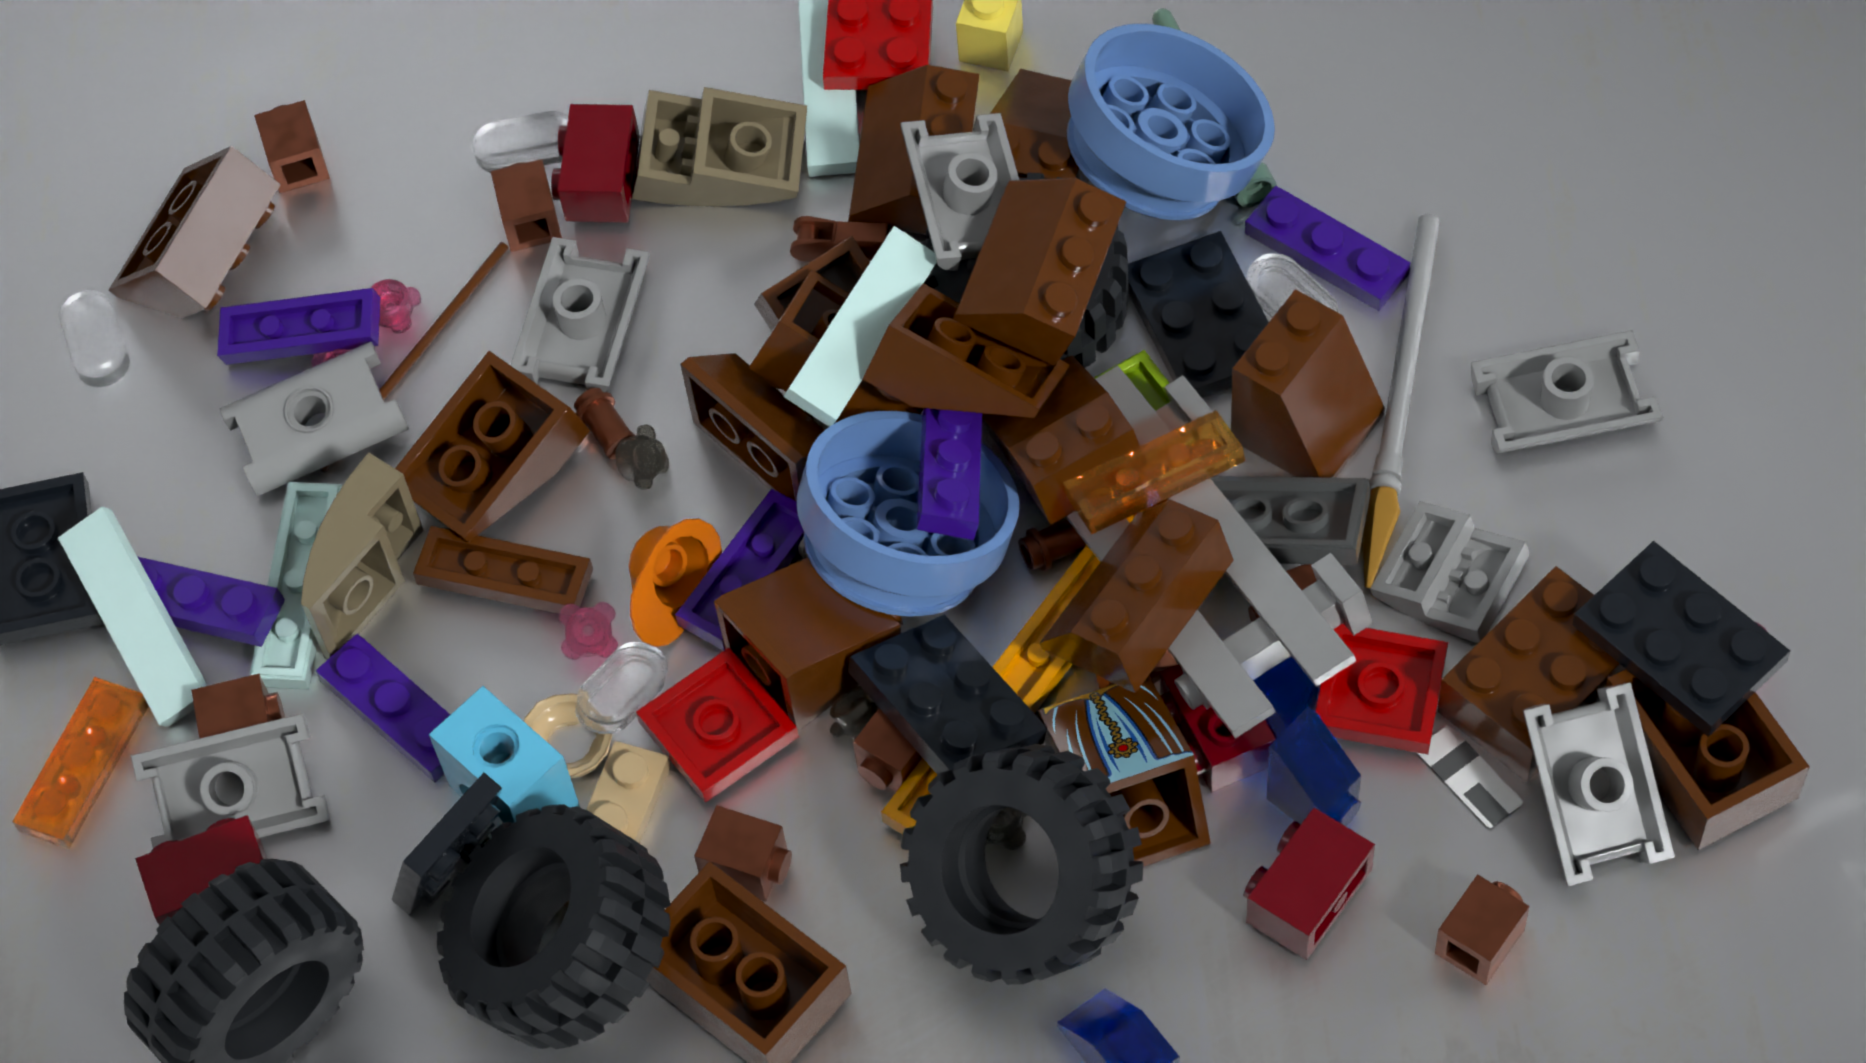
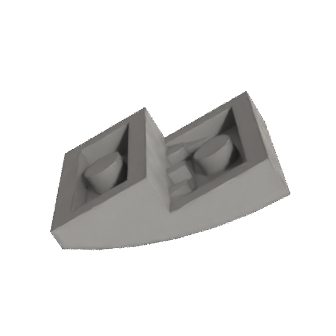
M1419 501L1370 590L1372 596L1420 622L1457 637L1479 643L1490 630L1526 564L1530 553L1525 541L1475 528L1470 514Z

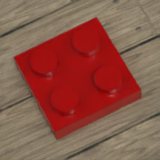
M828 0L823 65L824 90H868L870 85L919 67L930 65L933 0Z
M1344 624L1334 628L1333 630L1354 654L1356 662L1321 683L1312 734L1428 755L1448 642L1365 628L1353 636Z
M729 647L636 711L640 725L664 754L669 756L673 765L705 803L799 738L797 726Z

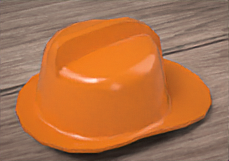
M696 518L684 519L672 526H658L645 532L634 545L630 553L628 565L632 585L630 618L633 630L642 642L653 647L669 645L679 638L685 630L678 626L675 614L722 554L720 536L711 524Z

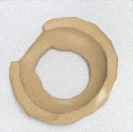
M573 693L553 695L537 702L523 720L547 742L556 730L564 726H572L583 722L593 729L596 738L593 740L589 752L576 762L566 763L571 779L582 777L597 769L608 754L612 739V729L607 727L603 720L593 711L585 696Z

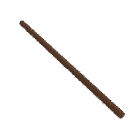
M500 242L382 385L379 391L383 400L388 397L507 252L509 247L505 243ZM332 464L319 470L325 473Z

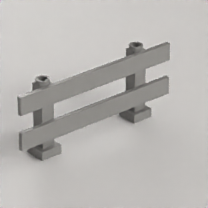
M1117 365L1096 378V380L1109 393L1132 426L1149 467L1143 473H1146L1167 501L1170 499L1219 520L1234 559L1225 574L1260 616L1222 641L1197 610L1168 649L1183 671V675L1176 678L1174 682L1192 710L1202 704L1206 710L1212 707L1231 734L1237 738L1276 713L1273 705L1253 681L1254 679L1292 656L1317 687L1356 662L1354 654L1333 629L1344 623L1354 636L1373 624L1363 591L1331 553L1311 565L1316 582L1301 590L1187 451L1186 447L1194 442L1204 454L1224 443L1211 408L1187 379L1182 375L1166 385L1164 388L1170 402L1155 411ZM1140 475L1061 519L1062 521L1067 519L1100 562L1130 524L1109 496L1136 480Z

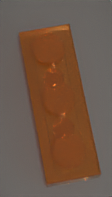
M1217 410L1067 480L1063 484L1067 499L1090 533L1094 534L1245 462L1243 446Z
M97 677L93 678L12 821L19 832L68 850L70 849L149 707L141 692Z

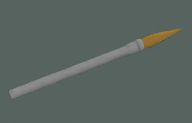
M1431 214L1421 215L1418 219L1380 450L1376 456L1372 476L1369 480L1370 499L1362 537L1364 583L1366 588H1371L1400 515L1397 496L1402 489L1400 481L1403 459L1401 455L1440 224L1439 218Z

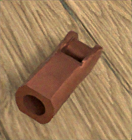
M801 216L794 221L793 231L797 235V240L791 243L790 254L799 261L811 262L853 236L867 259L871 261L889 234V224L842 222L812 216Z

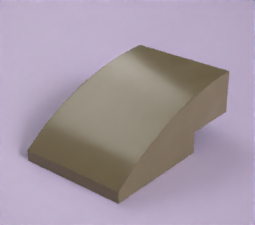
M704 87L701 99L649 90L642 118L632 199L660 204L722 207L764 204L797 198L807 105Z
M369 452L350 474L327 511L311 548L304 575L301 605L324 658L327 660L357 633L359 634L403 585L405 579L397 560L424 531L404 474Z

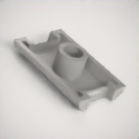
M1001 113L977 115L973 128L974 132L934 136L928 135L924 120L900 123L936 261L942 269L955 271L958 270L960 260L978 257L1008 181L1019 180Z
M552 237L511 366L536 384L539 378L583 384L586 385L587 390L600 388L603 392H607L649 261L650 252L627 248L623 262L617 263L578 257L579 252L576 240ZM579 309H585V310L580 311V312H575V311H577V310H579Z
M1633 330L1471 362V378L1475 395H1488L1498 428L1492 430L1491 445L1495 453L1500 454L1662 421L1663 414L1657 398H1640L1629 365L1637 364L1640 352ZM1566 387L1573 389L1574 392H1565L1558 388Z
M371 341L220 408L223 421L230 431L238 427L241 431L253 461L243 466V470L257 497L409 429L397 401L393 399L385 403L370 370V368L381 364ZM326 413L318 424L306 426L307 421L312 416Z
M1631 683L1597 689L1599 702L1552 714L1549 704H1539L1523 710L1567 886L1593 880L1590 865L1638 852L1641 863L1646 864L1675 857ZM1601 768L1609 778V789L1602 799L1597 800L1591 793L1590 779L1593 773Z
M294 715L131 755L136 780L141 781L149 778L152 780L164 830V835L151 838L152 847L154 848L170 840H184L206 831L210 825L219 820L227 818L237 819L245 815L249 816L260 838L329 821L326 797L322 795L313 798L300 741L311 739L304 715ZM226 771L237 774L244 784V794L235 805L223 803L215 792L217 779Z

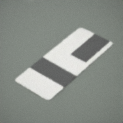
M1446 725L1431 737L1428 755L1417 753L1488 828L1494 827L1523 804V800L1451 725Z

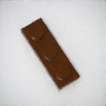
M431 526L413 575L417 585L577 618L593 572L591 559L483 536H476L470 542H467L452 530Z

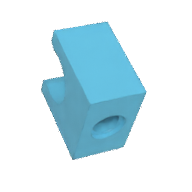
M484 686L479 688L429 734L447 782L458 795L462 797L483 772L502 787L496 807L501 811L498 817L503 823L511 822L513 824L516 822V815L535 808L541 810L542 807L548 805L565 804L569 808L580 807L564 756Z

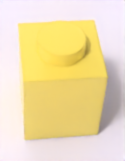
M964 0L956 21L959 61L1009 72L1023 33L1021 0Z

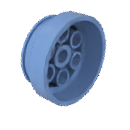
M1128 24L1107 30L1093 41L1069 87L1068 104L1071 117L1067 126V141L1076 164L1097 188L1127 201L1125 207L1154 218L1165 220L1197 218L1210 212L1220 200L1236 195L1249 184L1274 139L1275 125L1272 110L1264 93L1253 78L1237 62L1215 46L1196 36L1170 27L1153 24Z
M901 411L866 412L834 423L818 436L810 449L797 493V512L804 530V544L807 556L816 572L830 587L863 607L886 614L910 617L933 615L949 610L963 602L973 592L974 588L992 576L1002 563L1019 516V496L1014 480L1002 461L981 442L979 525L974 540L917 530L922 415Z

